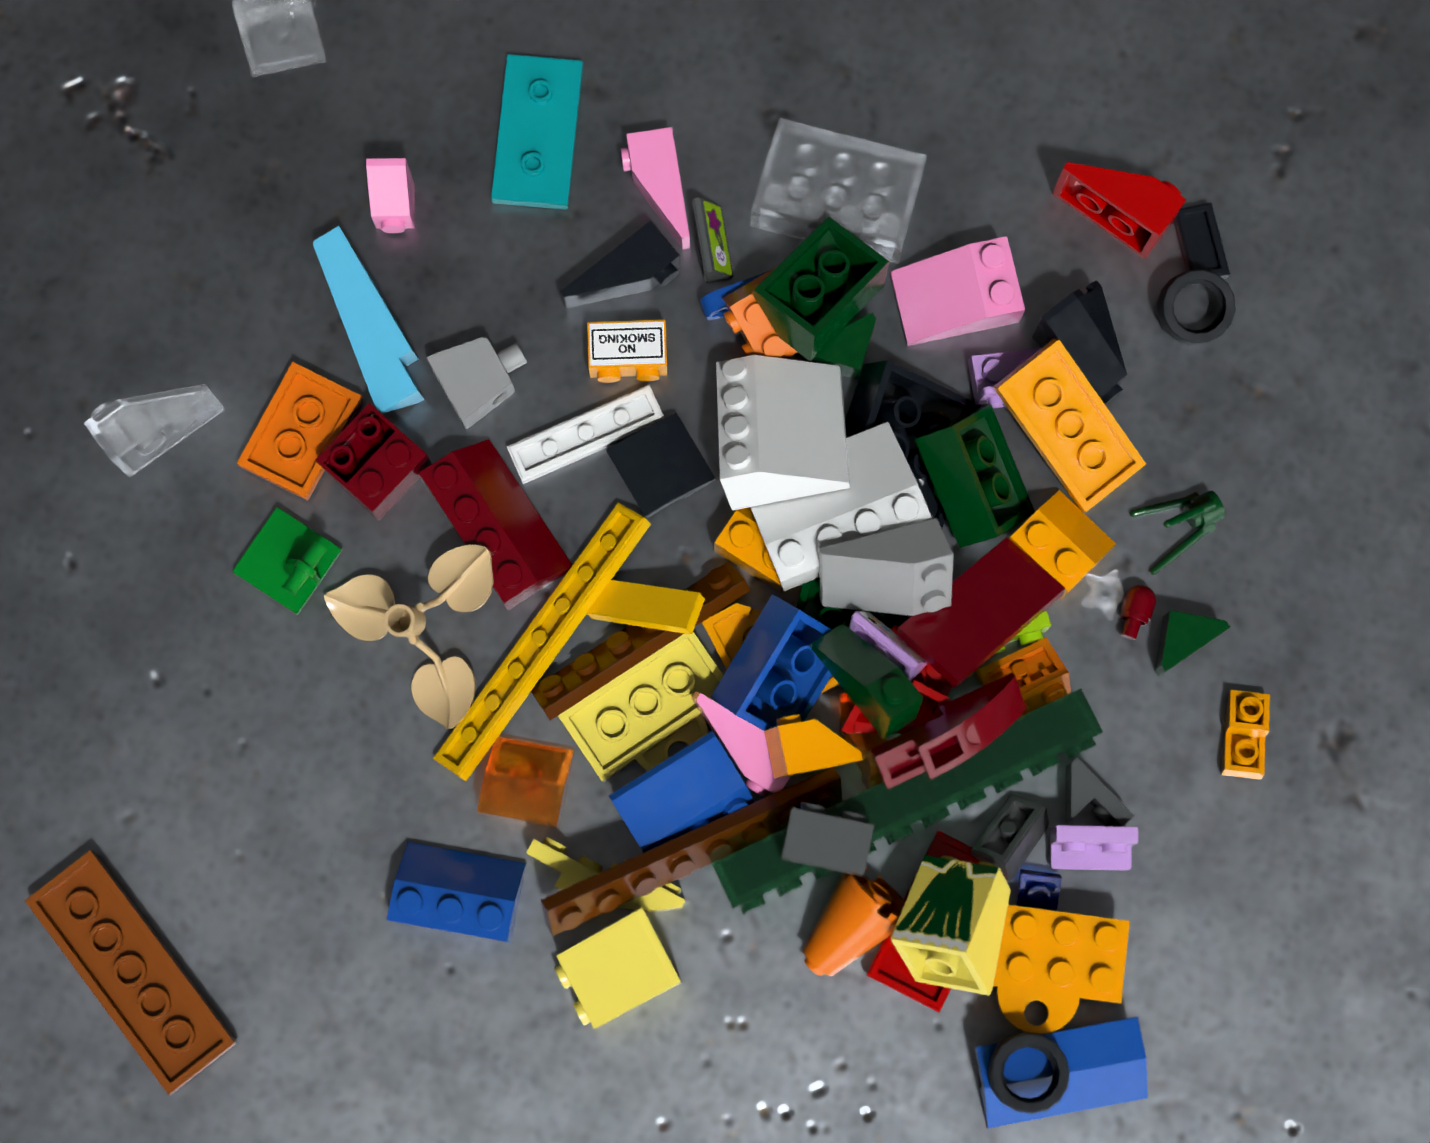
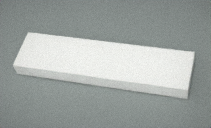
M647 385L507 446V449L522 483L525 484L615 445L649 425L664 419V416L650 385Z

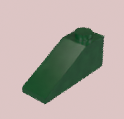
M841 624L810 644L813 652L883 739L916 719L923 696L896 664L846 625Z

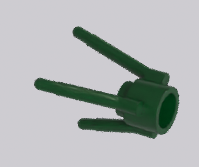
M1210 490L1201 495L1194 492L1183 498L1145 506L1130 512L1131 517H1139L1185 506L1183 513L1164 521V527L1169 528L1184 521H1187L1193 528L1199 526L1196 532L1150 569L1151 575L1159 573L1203 536L1216 530L1215 523L1225 518V509L1214 491Z

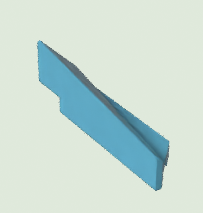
M337 226L313 241L315 252L375 408L380 413H385L425 400L406 369L407 366L419 360L341 228Z

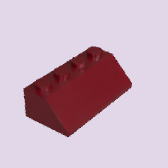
M489 439L452 451L419 472L423 482L465 545L485 546L490 550L493 569V589L508 611L565 575L571 568V562Z

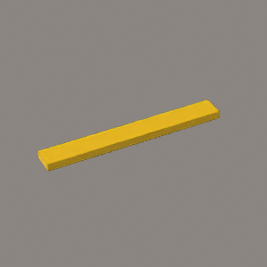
M620 503L616 504L474 700L464 718L458 723L433 757L435 761L465 782L468 780L586 616L587 611L650 527L651 523L646 518Z

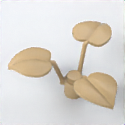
M480 545L456 547L438 557L430 568L428 583L440 595L430 601L420 602L416 606L394 605L395 593L390 584L382 577L370 574L357 576L340 587L324 594V600L334 619L353 637L363 641H376L382 639L387 632L397 637H408L410 644L416 645L433 660L434 664L423 665L417 670L411 683V692L418 708L446 729H452L457 726L471 707L476 690L475 676L470 665L461 657H449L442 662L440 656L420 640L418 635L423 632L426 626L425 610L438 606L445 600L457 612L475 611L487 602L493 588L492 558L490 550Z

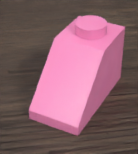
M406 158L366 159L370 210L376 229H381L386 233H401L405 228H415V183Z

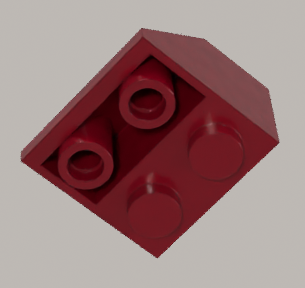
M370 403L315 460L353 499L378 521L387 514L421 477L419 472L432 464L428 455Z

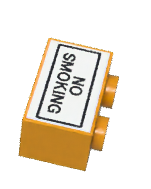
M666 320L587 322L590 378L597 377L599 382L611 383L620 381L621 377L636 376V379L639 381H655L660 379V375H667Z

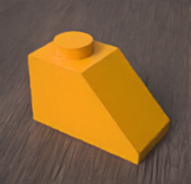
M800 714L776 719L777 727L764 731L774 779L863 760L861 751L818 720L801 721Z

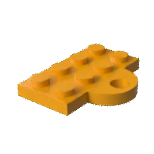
M1008 905L993 987H997L998 1004L1005 1018L1013 1026L1024 1032L1047 1034L1062 1028L1072 1019L1078 1008L1080 998L1121 1004L1130 921ZM1031 1001H1040L1047 1008V1019L1041 1025H1032L1025 1019L1024 1009Z

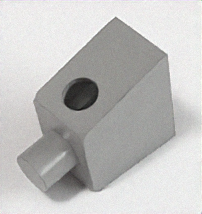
M481 337L426 357L465 429L473 426L515 392L508 373L527 363L517 343L496 353L487 337Z

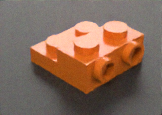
M775 268L722 298L728 308V311L723 313L725 320L733 333L736 334L740 331L746 341L745 344L741 345L745 356L761 355L787 359L797 353L795 349L779 338L753 296V290Z

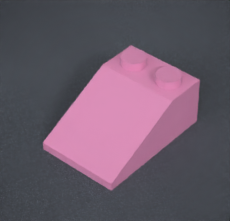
M1007 236L971 243L890 271L907 346L1019 323L1025 311Z

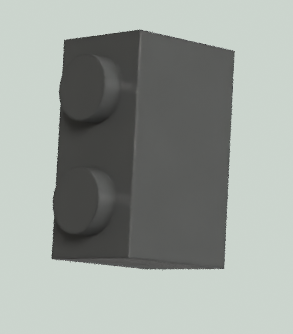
M801 803L800 809H791L781 860L861 877L865 874L874 825L865 823L866 816L842 811L841 818L825 815V807L809 803Z

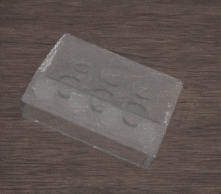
M780 118L759 181L751 210L750 226L805 240L820 224L830 217L888 261L899 264L927 156Z

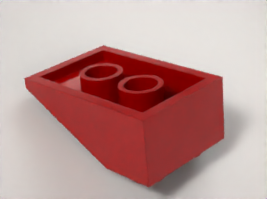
M1067 162L1063 167L1052 193L1144 259H1147L1170 228L1187 200L1181 196L1180 190L1175 185L1167 181L1161 182L1152 176Z

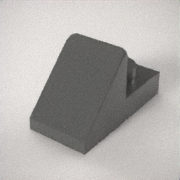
M1078 757L1066 766L1065 822L1072 820L1089 802L1094 806L1091 810L1092 814L1104 826L1124 827L1134 817L1133 813Z

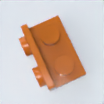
M1047 637L976 670L977 680L981 686L1010 673L1015 675L1026 706L1025 711L1015 722L1026 718L1031 712L1045 705H1054L1071 693L1069 672Z

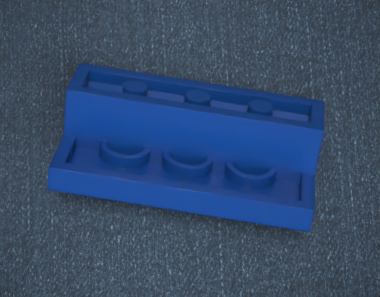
M1138 1017L1041 1034L1057 1043L1065 1054L1070 1075L1068 1088L1061 1100L1049 1110L1034 1114L1012 1110L1001 1103L991 1090L987 1075L989 1058L1000 1042L974 1047L982 1087H979L987 1128L1148 1098L1147 1058ZM1028 1047L1018 1049L1009 1056L1005 1063V1082L1010 1090L1020 1097L1033 1098L1040 1096L1048 1089L1052 1082L1053 1070L1051 1062L1044 1053L1037 1049Z

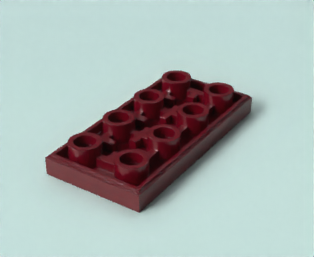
M1006 537L952 582L951 606L936 612H926L911 616L899 626L897 635L956 688L1063 595L1065 587Z

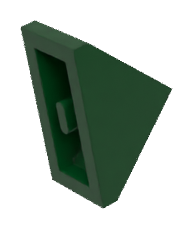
M872 312L845 326L811 361L802 355L803 360L840 366L841 375L858 380L874 331L876 317Z
M1170 610L1162 619L1154 671L1160 677L1230 628V625L1225 620Z

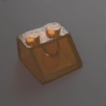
M498 737L493 744L485 769L477 812L481 816L560 830L575 751Z

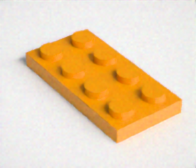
M1059 339L1051 340L993 386L996 393L1081 511L1087 512L1146 465L1143 458Z

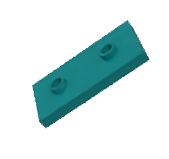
M507 54L491 196L492 203L568 210L583 76V61Z

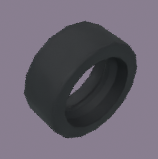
M1204 269L1182 272L1171 278L1161 289L1157 301L1158 319L1164 331L1175 340L1187 344L1206 343L1222 336L1231 325L1236 311L1235 296L1229 284L1218 274ZM1190 284L1207 286L1214 292L1218 300L1219 310L1216 319L1209 326L1201 330L1185 328L1178 322L1174 314L1173 304L1176 295L1182 288Z
M1023 1032L1008 1036L996 1046L989 1058L987 1075L991 1090L1001 1103L1014 1111L1034 1114L1049 1110L1061 1100L1068 1088L1070 1070L1067 1058L1057 1043L1044 1035ZM1026 1047L1034 1048L1044 1053L1051 1062L1053 1070L1052 1082L1048 1089L1040 1096L1033 1098L1020 1097L1013 1093L1007 1086L1004 1078V1067L1009 1056L1016 1050Z

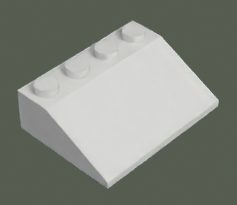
M750 355L716 362L720 481L732 510L850 488L840 366L761 355Z
M889 422L846 438L850 488L750 507L784 591L820 577L819 548L932 519L918 483Z

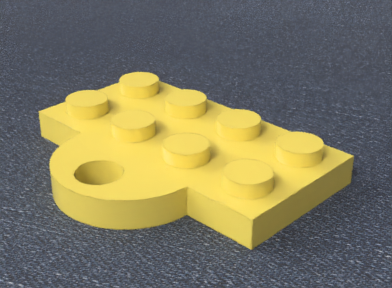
M693 632L692 635L683 634L558 715V717L603 783L635 760L644 770L649 771L669 758L668 751L673 744L681 742L689 746L708 734L706 721L691 697L697 691L710 698L722 679L723 674Z

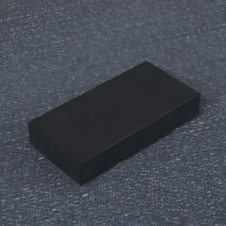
M1212 203L1181 208L1174 220V225L1186 271L1204 269L1218 274L1223 279L1228 278L1230 271Z

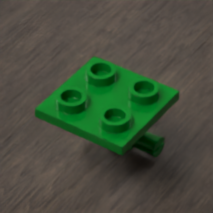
M276 507L232 572L293 613L299 615L343 550Z

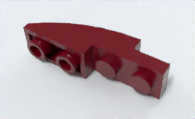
M1013 673L1007 674L939 706L942 716L870 749L881 780L886 788L890 789L923 772L931 780L966 761L1003 734L1026 709L1015 675Z

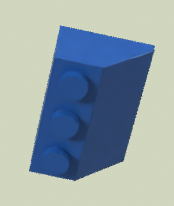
M772 594L710 698L736 716L763 731L777 727L776 719L800 714L801 721H805L832 676L810 648V644L832 631V629Z
M713 731L609 795V798L643 853L755 803L745 782Z
M407 842L394 880L386 920L511 943L526 863Z

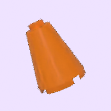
M842 873L803 947V953L806 956L804 959L806 966L819 976H823V974L833 976L893 934L905 905L904 899L880 876L873 881L866 875L861 877Z

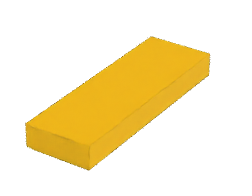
M610 580L587 611V615L594 620L692 635L705 598L699 592Z

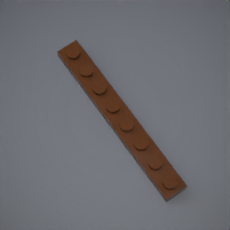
M833 767L541 899L548 929L552 936L565 930L574 929L582 922L602 913L613 911L619 905L639 896L648 895L667 883L685 878L692 872L713 862L722 861L728 855L748 846L757 845L765 838L787 829L791 809H800L801 803L819 805L826 808L825 813L829 812L835 806L843 803L841 777Z

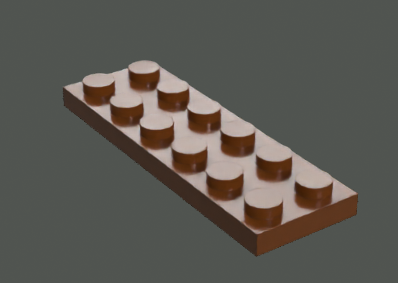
M89 850L25 900L26 904L168 1095L175 1093L238 1043L95 851Z

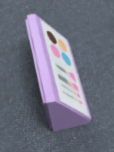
M857 611L852 615L849 628L896 664L910 682L927 665V662L869 611Z

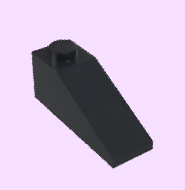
M649 221L560 291L561 301L566 308L650 291L658 284L665 286L679 273L680 255L656 226Z

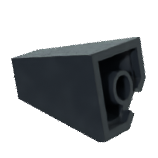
M1096 280L1086 287L1088 290L1086 294L1078 289L1041 317L1032 339L1040 348L1053 339H1059L1106 405L1123 391L1120 385L1127 376V371L1102 286Z

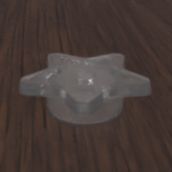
M1113 570L1104 577L1087 574L1085 580L1090 592L1082 602V606L1084 608H1099L1107 619L1112 620L1117 605L1123 603L1127 593L1120 583L1119 571ZM1104 590L1108 591L1109 597H1104L1102 592Z

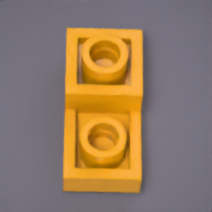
M1239 690L1229 691L1223 735L1221 775L1260 780L1264 776L1265 737L1269 733L1270 694Z

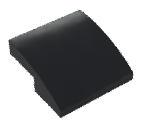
M677 413L649 425L606 450L646 518L651 517L680 498L686 499L717 480Z

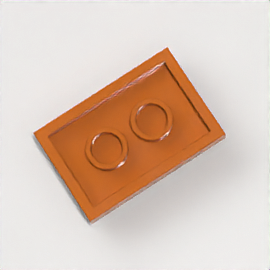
M292 361L236 464L308 501L325 471L315 460L350 424L363 401L362 396Z

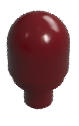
M1135 585L1127 591L1120 610L1122 612L1120 617L1125 620L1121 636L1127 639L1136 640L1140 626H1146L1152 618L1156 605V595L1148 586Z

